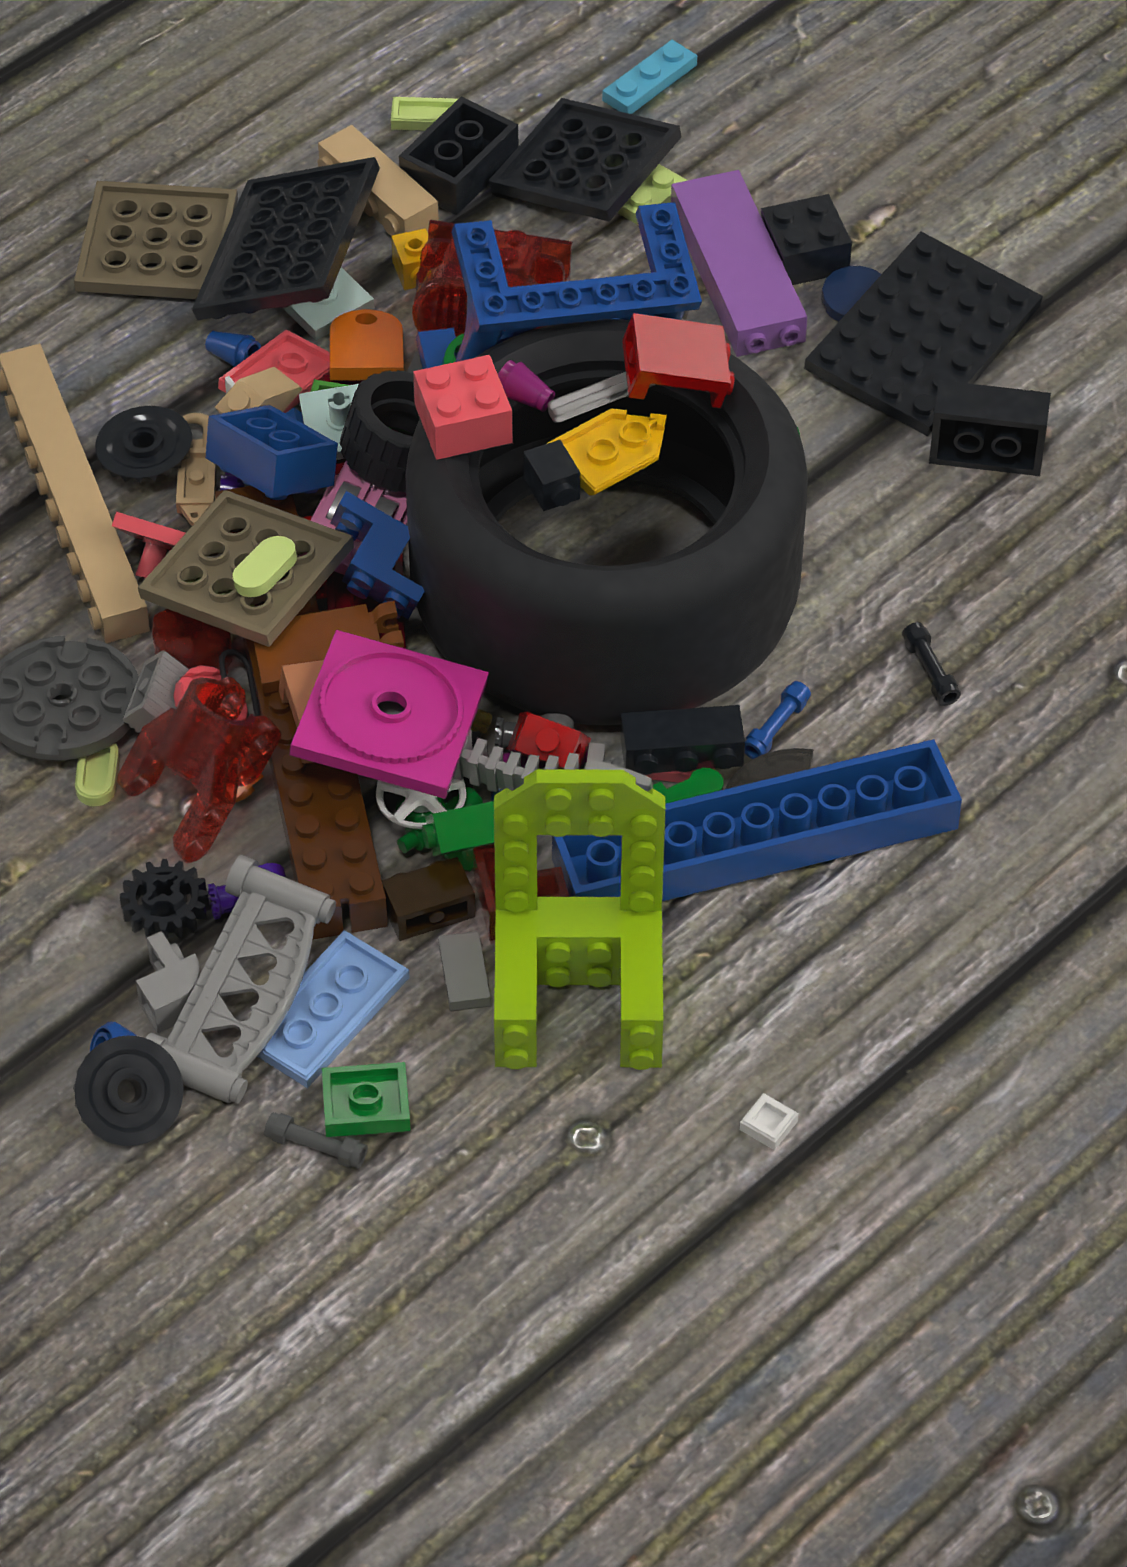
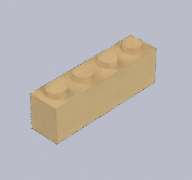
M353 125L318 143V167L371 157L376 158L380 170L365 205L364 212L370 217L373 216L381 223L389 235L392 236L424 228L429 233L439 227L438 201Z

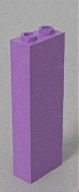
M735 170L671 184V203L675 202L687 247L736 357L806 342L807 315L740 171Z

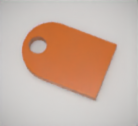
M361 309L346 312L332 321L330 325V380H366L368 376L379 374L383 371H404L403 327L395 316L379 310Z

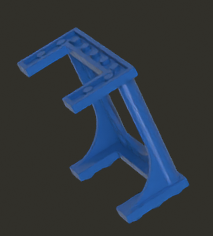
M675 202L638 206L635 213L651 273L508 287L492 220L454 224L452 236L467 292L466 328L460 350L454 354L456 357L455 362L475 358L502 341L540 326L604 319L631 320L633 313L682 320L685 311L699 310L702 299ZM454 328L417 333L416 343L423 369L442 365L448 345L456 338Z

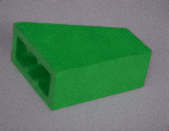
M494 801L433 813L425 817L426 824L422 825L424 844L427 849L432 848L434 857L494 845Z

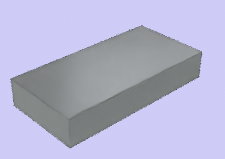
M479 931L438 936L450 1011L491 1006Z

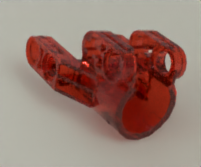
M203 677L193 679L176 709L170 708L143 726L117 776V783L129 796L139 795L155 785L165 766L195 786L198 792L173 836L174 850L186 863L195 862L207 854L236 803L238 786H247L260 776L281 738V731L267 716H254L250 714L245 720H237L246 704L245 690L232 677H226L221 680Z

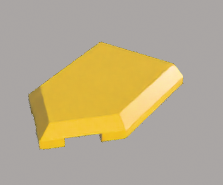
M609 409L548 443L557 440L562 441L580 471V487L591 496L659 460L667 415L650 413V417L628 415L627 410Z

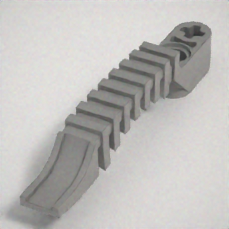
M384 701L377 705L381 711L392 715L399 714L405 710L402 705L393 701ZM470 730L453 778L462 780L463 777H467L470 780V784L480 786L481 782L487 784V790L497 792L499 788L503 790L508 788L513 791L524 784L525 776L539 769V756L530 754L525 768L521 767V753L511 751L508 761L505 763L503 761L504 748L494 746L488 757L487 740L478 738L473 748L472 730ZM569 753L564 769H579V754ZM549 755L544 769H559V757ZM592 759L587 760L585 769L625 770L636 777V785L642 789L649 791L653 788L652 778L613 764Z

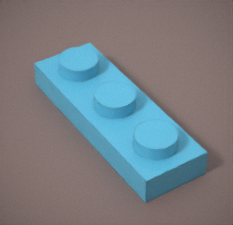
M672 39L602 90V101L620 112L632 114L696 67L697 55Z

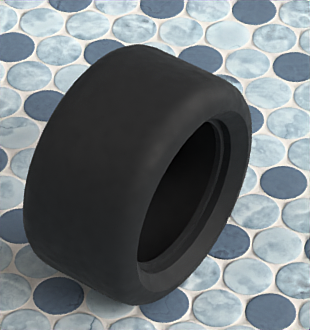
M604 319L548 325L513 336L492 346L476 357L490 355L497 374L509 360L516 363L523 362L555 392L554 399L626 372L622 340L630 320ZM730 353L728 364L729 371L734 372V387L732 393L725 396L720 408L711 406L709 391L655 384L649 387L644 400L627 396L571 419L555 423L548 413V408L542 412L507 398L512 409L513 443L438 460L434 456L421 419L419 420L410 445L406 467L407 522L410 535L408 541L410 580L422 586L425 591L416 607L427 633L437 649L448 661L489 672L484 691L516 708L538 716L563 714L573 719L576 724L605 726L621 725V713L699 707L735 687L765 661L784 634L798 598L802 572L808 473L802 441L787 407L776 392L739 358ZM609 409L627 410L628 415L650 417V413L667 415L659 460L625 479L641 481L670 490L692 502L712 521L714 526L690 546L669 556L644 563L620 566L585 565L556 559L539 553L515 539L499 524L498 521L509 509L525 497L533 494L524 480V451L545 445Z

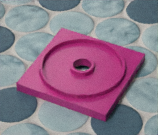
M336 630L292 740L290 755L446 799L484 693L489 672ZM384 701H393L402 705L405 710L399 714L392 715L384 713L377 705Z

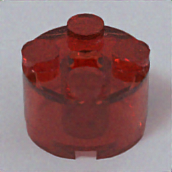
M167 608L163 612L157 613L153 618L152 638L154 654L156 655L165 650L188 669L202 665L215 667L220 670L219 656L223 651L232 649L231 632ZM233 655L225 657L226 674L228 673V667L232 662Z

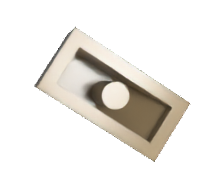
M272 367L239 379L215 408L219 414L271 405L283 412L303 389L276 367Z

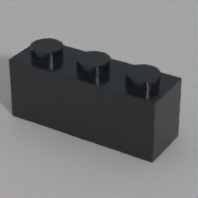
M740 705L621 713V745L624 768L642 775H649L660 772H689L700 768L729 769L732 767H743L745 738Z

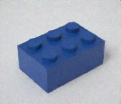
M265 405L209 416L205 458L218 465L222 471L240 478L244 484L262 491L266 497L282 500L286 499L290 494L300 492L311 494L316 493L320 488L334 486L338 443L275 407Z

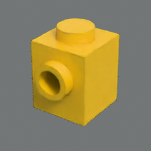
M426 228L392 235V262L403 289L409 290L439 283L438 257Z

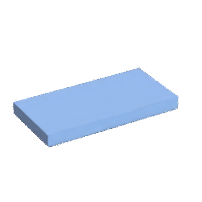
M344 930L305 971L298 992L284 1020L257 1057L308 1088L322 1073V1068L330 1065L410 978L409 969Z

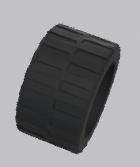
M400 370L383 371L379 374L370 375L366 380H363L358 385L357 390H355L340 437L341 453L343 458L346 459L348 466L357 472L358 476L371 482L372 485L393 492L406 493V467L413 436L401 434L389 427L399 428L414 435L420 417L414 401L413 373Z

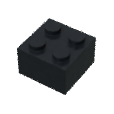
M829 194L761 208V218L792 285L824 279L833 271L850 266L852 241Z

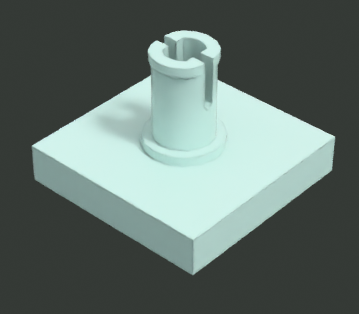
M341 267L328 299L316 303L292 304L283 309L315 340H318L330 333V325L338 316L354 310H374L375 307L374 298Z
M359 384L299 394L303 423L338 443L336 460L344 459L341 453L340 437L355 390H357Z

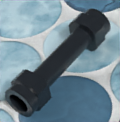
M920 622L909 624L902 631L905 645L909 652L917 653L932 680L931 692L935 699L943 706L955 703L961 696L958 683L953 675H946L930 646V633Z

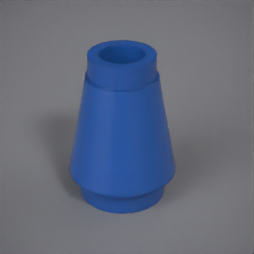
M218 331L210 332L205 343L208 352L213 353L234 367L261 348L260 343L252 335Z

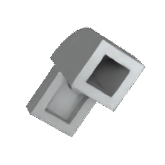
M162 931L147 937L150 962L156 971L136 980L139 1005L157 1034L175 1025L200 976L199 961L196 954L194 953L184 958L179 946L176 943L170 945Z

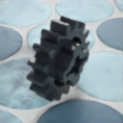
M162 859L160 867H154L149 861L146 862L147 871L142 873L134 869L132 871L133 881L124 880V893L120 894L123 919L125 922L131 921L134 933L144 928L146 939L162 931L166 939H168L169 933L173 932L179 939L183 938V929L185 927L195 931L197 929L196 919L206 918V907L209 906L206 880L198 878L195 867L184 871L183 861L179 860L174 867L169 866L167 859ZM190 894V895H191L190 902H189L188 904H186V903H187V895ZM141 897L142 904L139 906L138 901Z

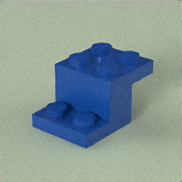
M346 491L338 504L330 524L336 527L335 530L353 536V541L358 539L362 543L351 560L341 582L347 584L346 589L350 593L361 599L369 597L380 604L395 601L397 619H400L402 616L408 620L425 592L422 586L393 570L410 539L408 526Z

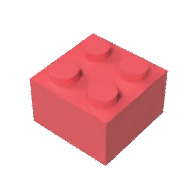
M490 355L413 371L415 406L436 460L513 443L512 409Z

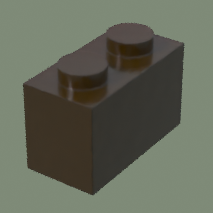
M458 857L445 861H436L429 866L407 873H397L388 879L382 880L386 897L387 916L399 941L475 918V892Z

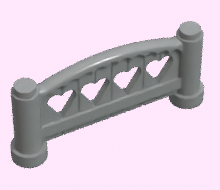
M239 855L233 863L225 886L226 893L239 898L168 1039L153 1032L146 1036L147 1039L162 1046L173 1057L180 1070L183 1085L226 1103L235 1102L237 1104L242 1100L248 1085V1081L242 1078V1072L258 1056L275 1034L298 992L307 966L316 923H329L336 908V901L330 899V895L258 867L257 860L244 855ZM280 921H291L294 924V930L286 935L287 944L282 949H273L256 926ZM265 956L274 957L277 960V964L268 971L269 980L263 985L254 984L239 962ZM245 992L257 993L259 1000L250 1007L252 1011L251 1016L245 1021L236 1020L221 996ZM227 1028L239 1029L241 1036L232 1043L234 1049L228 1057L218 1056L203 1032Z

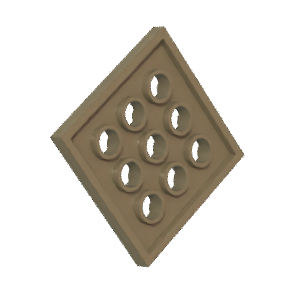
M97 181L74 279L75 291L196 299L237 206V189ZM123 211H134L130 215H122ZM158 213L170 214L166 217H156ZM194 215L205 216L202 219H191ZM120 235L129 236L125 240H116ZM153 238L164 239L161 242H151ZM189 240L200 241L194 245L186 244ZM116 260L124 262L116 266L110 265L112 261ZM148 263L159 264L157 267L154 268L145 267ZM185 265L194 266V268L190 270L181 269Z
M224 490L138 586L139 595L143 600L270 647L354 548L353 536ZM240 529H244V530H242L241 532H238V533H228V532H235V531H238V530H240ZM273 536H284L294 542L297 555L308 552L304 556L297 557L294 566L283 576L287 578L278 581L267 593L258 597H245L236 591L233 581L234 569L263 540ZM219 553H222V555H220V556H218V557H215V558H208V557H207V556H215V555H217V554H219ZM198 577L201 578V579H199V580L196 581V582H192V583L185 582V581L195 580V579H197ZM230 589L233 590L232 592H230V593H228V594H224V595L217 594L218 592H219V593H223V592L229 591ZM262 601L265 602V603H264L263 605H261V606H257V607L249 606V605L259 604V603H261Z

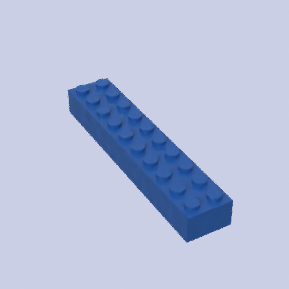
M935 739L666 803L662 901L958 829L962 799ZM593 835L552 836V861L566 897H620L622 835H608L605 837Z

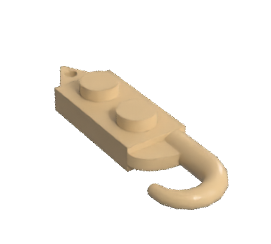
M190 413L182 416L188 424H198L203 428V439L192 440L193 447L189 450V458L182 460L181 468H178L177 513H182L191 526L215 501L217 465L205 458L209 416L203 413Z

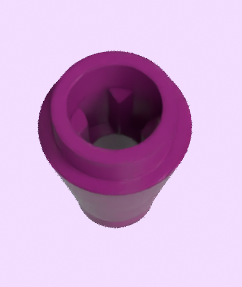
M509 360L498 373L505 394L509 399L544 412L548 408V403L555 397V392L523 362L516 363Z

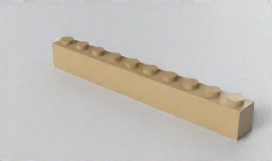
M41 344L1 353L0 392L6 391L7 396H4L9 417L16 416L18 420L14 422L19 442L27 443L28 447H25L24 450L29 468H36L38 473H35L38 491L40 495L47 494L48 499L45 500L49 519L51 522L57 521L59 524L55 528L60 547L62 549L68 547L70 552L66 554L72 576L78 574L80 580L77 581V587L83 603L89 602L91 608H88V615L93 630L100 629L105 643L149 632L147 605L145 600L140 598L138 583L117 531L112 527V519Z

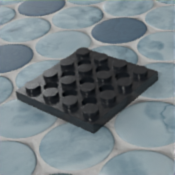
M561 98L489 179L490 190L494 193L610 222L682 137L680 126Z

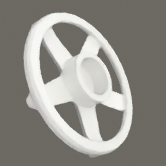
M453 778L449 791L457 789L459 791V800L455 809L462 808L466 801L464 779ZM380 780L377 782V805L385 817L395 824L406 828L422 829V825H425L426 822L415 823L405 821V818L412 811L417 813L447 811L438 801L437 796ZM384 791L405 797V801L394 815L388 811L384 804Z

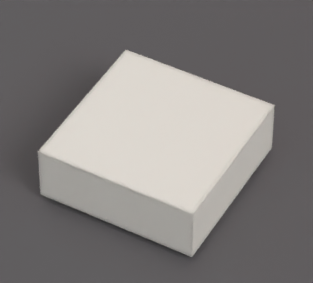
M763 1093L740 1121V1131L776 1150L798 1122L799 1113Z

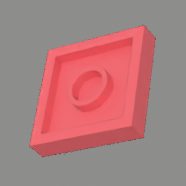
M116 512L112 527L146 543L135 574L143 579L166 556L167 550L170 551L186 534V532L120 512Z

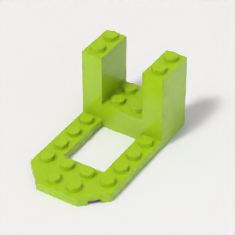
M536 769L524 777V784L513 791L505 788L494 795L496 897L495 1067H507L509 1069L537 1067V985H550L553 987H563L566 985H591L594 987L620 985V1067L637 1070L662 1068L664 1022L662 895L665 796L653 788L649 791L642 789L636 785V777L625 770ZM537 835H551L555 837L565 835H593L597 837L622 835L620 897H537Z

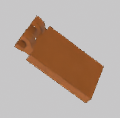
M395 601L381 603L369 613L367 605L363 604L295 616L270 647L253 641L263 694L279 691L281 668L283 665L324 660L336 630L403 648L404 641L397 623ZM379 633H384L385 635L380 639Z

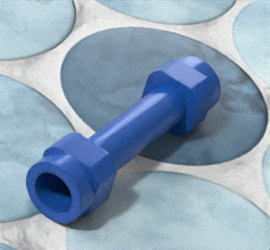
M794 681L788 685L781 693V703L760 729H752L747 735L745 754L749 758L760 760L766 756L772 748V738L793 712L799 713L806 706L808 699L811 697V692L805 684Z

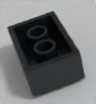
M461 96L399 155V167L438 201L439 207L458 215L489 185V179L519 147L518 124Z
M938 380L929 464L1040 476L1051 393Z

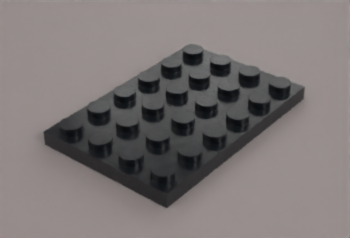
M365 158L247 180L192 307L197 321L210 318L221 319L225 316L239 313L251 314L263 309L286 308L292 304L316 303L328 299L380 170L376 158Z
M920 231L805 359L804 369L928 437L933 428L938 380L974 384L1041 306L1043 296Z

